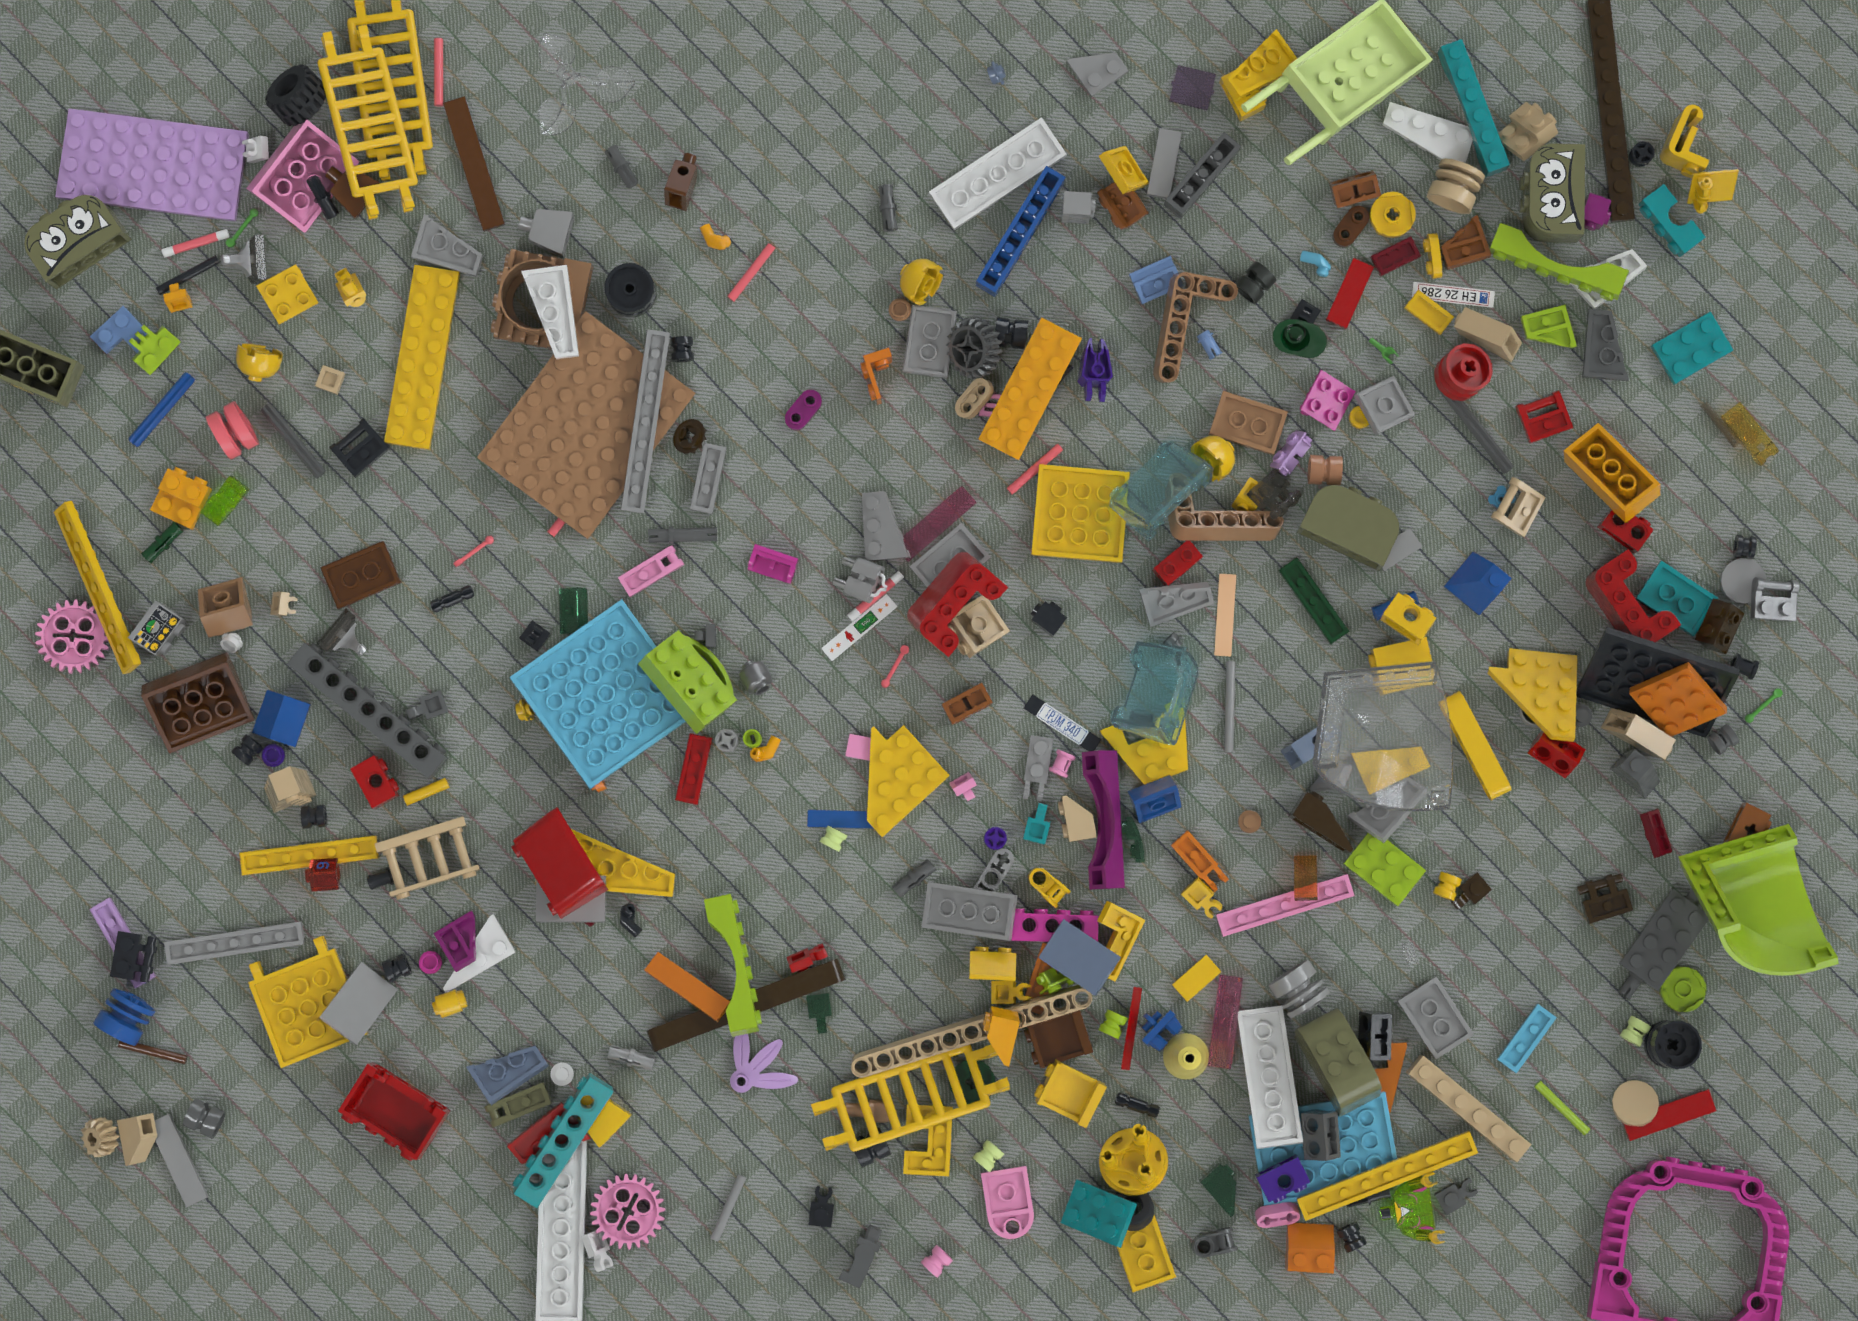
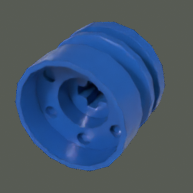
M112 988L110 995L116 1000L107 998L105 1002L113 1010L101 1009L93 1024L110 1036L129 1045L136 1046L144 1033L136 1025L137 1022L148 1025L149 1019L142 1014L153 1016L156 1011L137 995Z

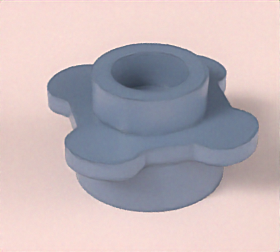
M993 61L991 62L992 66L987 67L989 78L993 84L1001 82L1003 85V78L1006 77L1002 65L995 64Z

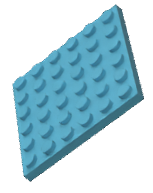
M622 599L510 677L514 686L589 789H592L686 722L638 665L644 656L652 651L656 645Z

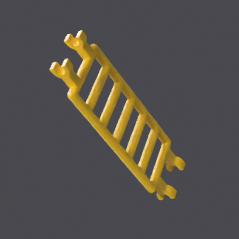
M354 0L357 17L347 20L351 52L360 51L361 48L356 33V26L406 19L407 32L369 38L372 46L409 40L410 54L385 58L388 66L412 62L414 75L393 78L391 81L393 88L415 84L417 97L397 100L399 109L416 106L419 108L420 119L405 121L403 126L405 131L422 129L423 141L408 143L410 152H413L415 172L418 176L426 175L423 150L431 149L433 142L414 12L411 9L402 10L401 0H391V12L367 15L365 0ZM377 59L353 61L354 75L363 73L365 69L379 67ZM382 80L356 83L357 97L366 95L368 91L384 89ZM388 102L360 105V117L363 119L368 118L371 113L390 111ZM394 123L362 128L364 141L372 140L374 135L396 132ZM399 145L365 150L368 158H377L378 161L388 159L387 156L401 154ZM389 168L379 170V177L382 181L391 180Z
M361 25L356 30L361 51L337 55L332 32L322 33L321 41L326 57L320 58L317 64L352 196H363L368 220L378 218L379 215L374 194L399 189L404 213L413 211L415 205L409 187L417 185L418 179L384 50L381 47L372 48L367 25ZM373 57L377 59L379 70L334 79L330 78L327 66ZM382 79L384 92L336 101L333 88ZM388 100L391 113L342 123L340 109ZM389 122L394 123L396 135L352 144L347 143L345 131ZM399 143L401 157L353 165L350 153ZM405 165L408 178L359 188L356 175Z
M971 1044L832 1087L831 1093L833 1098L811 1104L814 1116L837 1109L844 1133L822 1139L825 1150L828 1151L848 1143L850 1150L855 1152L989 1107L991 1104L990 1095L1010 1090L1007 1077L985 1085L977 1061L998 1056L991 1044L973 1051ZM962 1053L965 1054L980 1098L979 1101L970 1104L966 1103L951 1057ZM941 1060L943 1061L958 1108L946 1112L929 1064ZM917 1068H921L936 1115L925 1119L922 1118L907 1073ZM899 1075L914 1120L913 1123L904 1126L900 1125L885 1080ZM877 1082L892 1130L880 1134L863 1087ZM854 1089L870 1137L859 1141L856 1140L842 1097V1093Z

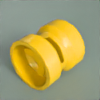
M1440 872L1438 877L1440 883L1435 886L1433 894L1454 901L1457 895L1455 892L1456 887L1460 886L1462 879L1445 872Z

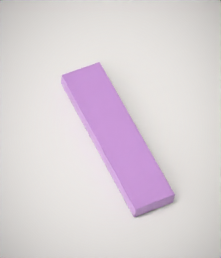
M108 898L89 910L114 952L118 931L131 932L113 900ZM139 951L137 964L143 965L144 954L142 951ZM136 972L135 979L130 980L134 988H138L146 983L140 982L141 972ZM154 972L150 974L149 981L156 977Z

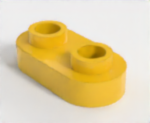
M1427 234V238L1423 239L1424 252H1428L1429 261H1426V273L1431 275L1432 279L1442 278V261L1438 234Z

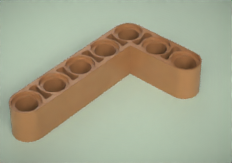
M1188 272L1177 273L1171 277L1153 370L1154 378L1158 382H1173L1178 377L1192 296L1219 302L1231 301L1238 294V288L1234 282ZM1180 277L1186 280L1184 289L1178 286V279ZM1202 281L1207 283L1208 289L1206 293L1200 291L1199 285ZM1224 285L1229 288V295L1227 297H1224L1221 293ZM1176 299L1182 303L1180 311H1176L1174 308ZM1172 322L1178 325V331L1175 334L1170 331V324ZM1168 344L1174 347L1172 356H1168L1166 353V346ZM1165 366L1170 370V375L1167 379L1162 376V369Z
M1173 473L1169 477L1164 489L1170 531L1172 536L1178 540L1271 541L1277 537L1284 523L1283 517L1275 511H1194L1188 478L1181 473Z

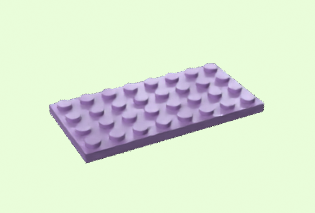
M68 109L55 197L57 199L72 200L77 196L91 195L100 199L105 205L236 222L245 157L242 153L246 152V145L242 144V141L248 139L249 133L240 130Z

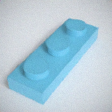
M1536 1004L1497 1060L1514 1073H1517L1557 1017L1539 1004Z

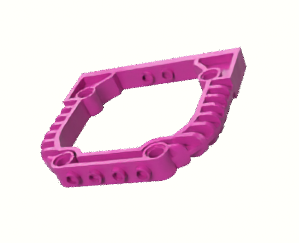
M1666 1156L1665 1161L1659 1159L1650 1161L1645 1170L1638 1171L1625 1178L1614 1189L1605 1210L1598 1259L1595 1261L1587 1317L1601 1321H1678V1319L1664 1317L1663 1320L1638 1316L1639 1307L1635 1304L1627 1289L1632 1283V1275L1623 1267L1630 1218L1636 1202L1649 1189L1666 1191L1678 1182L1729 1191L1738 1203L1756 1209L1762 1222L1763 1232L1754 1290H1748L1743 1294L1742 1305L1744 1308L1729 1321H1779L1783 1299L1781 1291L1789 1246V1226L1783 1210L1774 1198L1764 1191V1185L1760 1179L1749 1176L1746 1170L1734 1169V1173L1726 1172L1723 1166L1711 1165V1169L1702 1167L1703 1163L1689 1160L1688 1165L1679 1163L1680 1159ZM1661 1165L1664 1173L1660 1178H1656L1654 1170L1657 1166ZM1749 1182H1753L1755 1185V1190L1751 1194H1748L1745 1190ZM1617 1272H1622L1623 1281L1615 1284L1613 1280L1614 1275ZM1758 1296L1760 1298V1305L1757 1308H1752L1751 1300Z

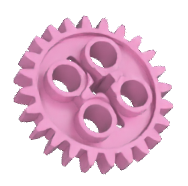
M75 599L73 606H70V603L65 600V607H61L56 603V611L48 608L50 616H41L45 623H37V626L42 631L35 632V635L41 638V640L35 642L36 645L43 646L38 651L39 654L47 653L43 660L45 662L52 660L50 665L52 668L59 664L60 672H63L67 667L70 674L73 673L74 668L79 673H82V667L84 666L90 671V663L92 662L98 666L99 663L96 658L105 659L102 650H109L110 648L105 645V642L109 641L107 636H105L97 613L94 614L96 611L94 606L87 609L88 603L86 601L79 606L78 600ZM60 620H68L69 624L66 629H57V624ZM85 621H90L92 623L91 629L86 632L81 631V624ZM73 632H75L80 637L94 636V639L75 638L74 642H72L68 637L54 638L53 634L72 636ZM65 642L67 645L65 651L61 653L56 652L55 646L57 643ZM89 644L90 649L88 653L80 654L78 652L80 645Z
M625 1174L624 1180L621 1181L618 1176H615L614 1184L610 1180L606 1181L607 1189L603 1186L599 1187L602 1195L594 1194L598 1202L591 1203V1206L596 1208V1211L591 1212L590 1216H595L597 1219L591 1224L599 1225L596 1234L604 1233L602 1241L607 1238L611 1239L609 1246H612L616 1241L618 1242V1249H621L623 1244H626L628 1250H630L632 1243H635L636 1247L640 1248L641 1240L646 1244L649 1243L648 1235L653 1238L656 1237L653 1229L661 1230V1226L657 1224V1221H664L665 1219L659 1216V1213L665 1211V1208L659 1207V1204L664 1200L656 1199L660 1191H651L653 1183L648 1186L644 1185L646 1178L638 1182L636 1174L632 1180H629L628 1175ZM620 1190L627 1191L629 1194L628 1201L619 1202L616 1198V1193ZM637 1193L638 1198L631 1209L634 1215H629L622 1229L618 1231L617 1227L624 1215L621 1209H626L633 1195ZM644 1200L649 1203L650 1209L648 1212L641 1213L638 1211L637 1203ZM615 1211L619 1217L618 1221L609 1223L605 1218L606 1213ZM630 1221H634L639 1225V1231L635 1234H631L626 1230V1225Z

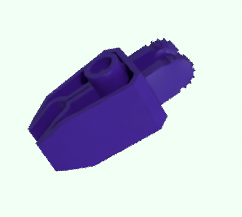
M1089 338L1081 355L1077 382L1081 387H1084L1085 401H1091L1092 387L1098 388L1099 402H1105L1106 385L1113 377L1109 350L1105 341L1100 339L1097 353L1093 351L1092 338Z

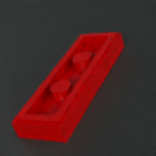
M1352 259L1326 321L1347 329L1374 269L1373 266L1358 259Z
M689 734L675 798L676 801L698 805L712 738Z

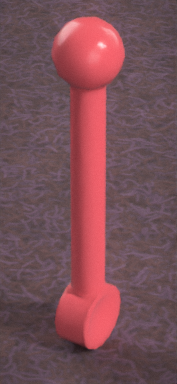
M487 536L484 542L453 563L455 567L460 566L487 544H492L494 538Z
M903 645L900 648L901 653L886 679L881 681L882 687H889L891 677L903 656L909 652L908 646Z

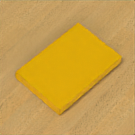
M1155 1215L1145 1228L1139 1231L1127 1230L1121 1248L1117 1247L1132 1292L1176 1278Z

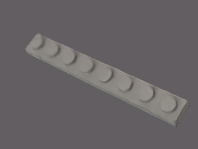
M647 329L621 504L622 511L644 514L670 337L669 332Z

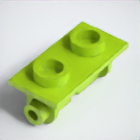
M1054 968L1039 973V976L1036 978L1037 983L1044 988L1040 995L1046 992L1053 994L1062 989L1061 985L1066 983L1068 986L1075 984L1074 981L1059 972L1058 975Z

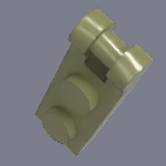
M542 1082L501 1099L493 1105L484 1106L486 1113L489 1112L492 1119L490 1123L492 1128L550 1105L552 1101L545 1083ZM503 1106L506 1115L500 1117L497 1109Z

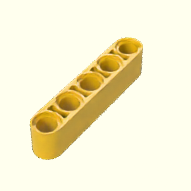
M1458 691L1440 700V708L1487 797L1492 801L1511 791L1510 783L1462 693Z

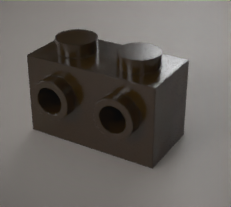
M1713 598L1695 640L1709 650L1727 654L1745 613L1731 603Z

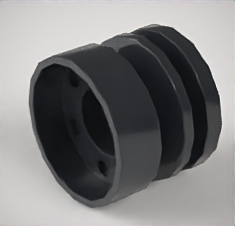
M1661 1020L1653 1024L1649 1032L1646 1033L1644 1050L1648 1059L1657 1066L1685 1069L1693 1065L1699 1058L1702 1050V1040L1697 1029L1689 1023L1679 1020ZM1667 1040H1672V1041H1673V1042L1670 1044L1672 1048H1667V1047H1666V1046H1668V1044H1669Z

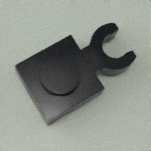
M817 1186L815 1195L818 1198V1202L811 1201L808 1225L831 1228L834 1204L828 1203V1199L832 1196L833 1190L832 1187H829L828 1194L823 1196L819 1192L820 1186Z

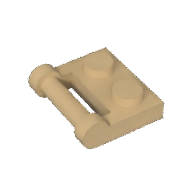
M1512 477L1497 511L1493 512L1491 518L1517 535L1525 537L1546 497L1521 480ZM1520 490L1521 493L1507 518L1504 515L1515 494Z

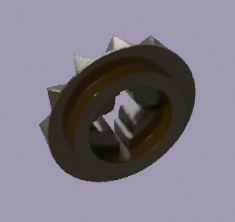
M695 419L682 422L674 432L673 443L675 448L686 455L689 453L696 454L698 448H703V441L707 440L705 437L707 430L700 421ZM690 432L695 435L692 437L691 442L687 440L690 438Z

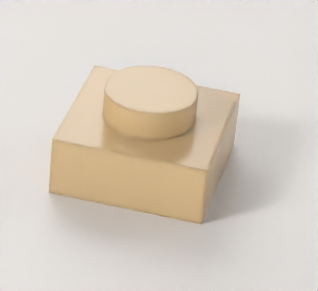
M323 365L315 387L338 395L345 373Z

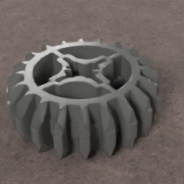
M979 317L965 318L951 328L952 334L947 336L950 340V343L946 344L949 347L947 355L951 356L949 363L955 364L954 370L960 371L961 376H967L970 379L983 378L986 375H990L992 370L998 368L996 362L1001 361L998 355L1003 352V350L999 349L1002 341L997 339L1000 333L994 332L995 326L989 325V320H982Z

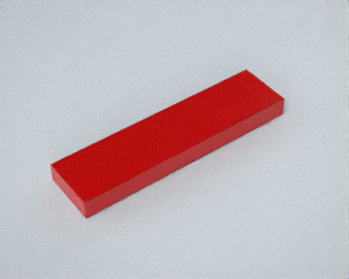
M1705 1089L1659 1105L1656 1116L1650 1123L1644 1126L1637 1127L1622 1124L1628 1141H1632L1716 1112L1717 1110L1709 1089Z

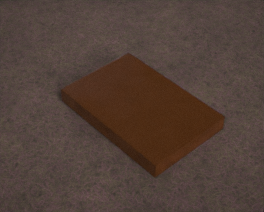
M384 541L320 567L338 610L402 583Z

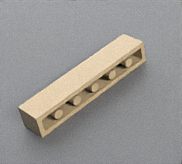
M1419 1055L1405 1072L1512 1161L1518 1162L1532 1145L1423 1055Z

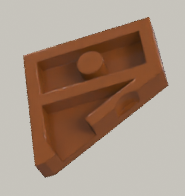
M1478 215L1474 216L1464 228L1457 231L1453 238L1441 246L1440 251L1447 270L1491 257Z

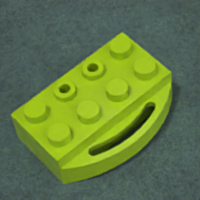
M679 630L646 654L638 663L696 734L727 711L737 701L734 697L729 676L718 658L704 645L683 635ZM700 655H702L712 665V667L717 672L718 676L715 674L711 666Z

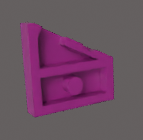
M472 910L433 933L455 972L476 961V922Z

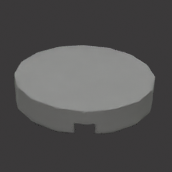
M1741 558L1733 560L1721 572V591L1726 598L1734 603H1750L1752 581L1755 577L1766 580L1765 572L1758 563L1751 559Z

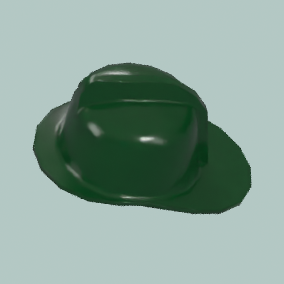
M1299 319L1281 321L1273 331L1275 346L1280 351L1304 358H1314L1322 354L1327 346V337L1319 326Z

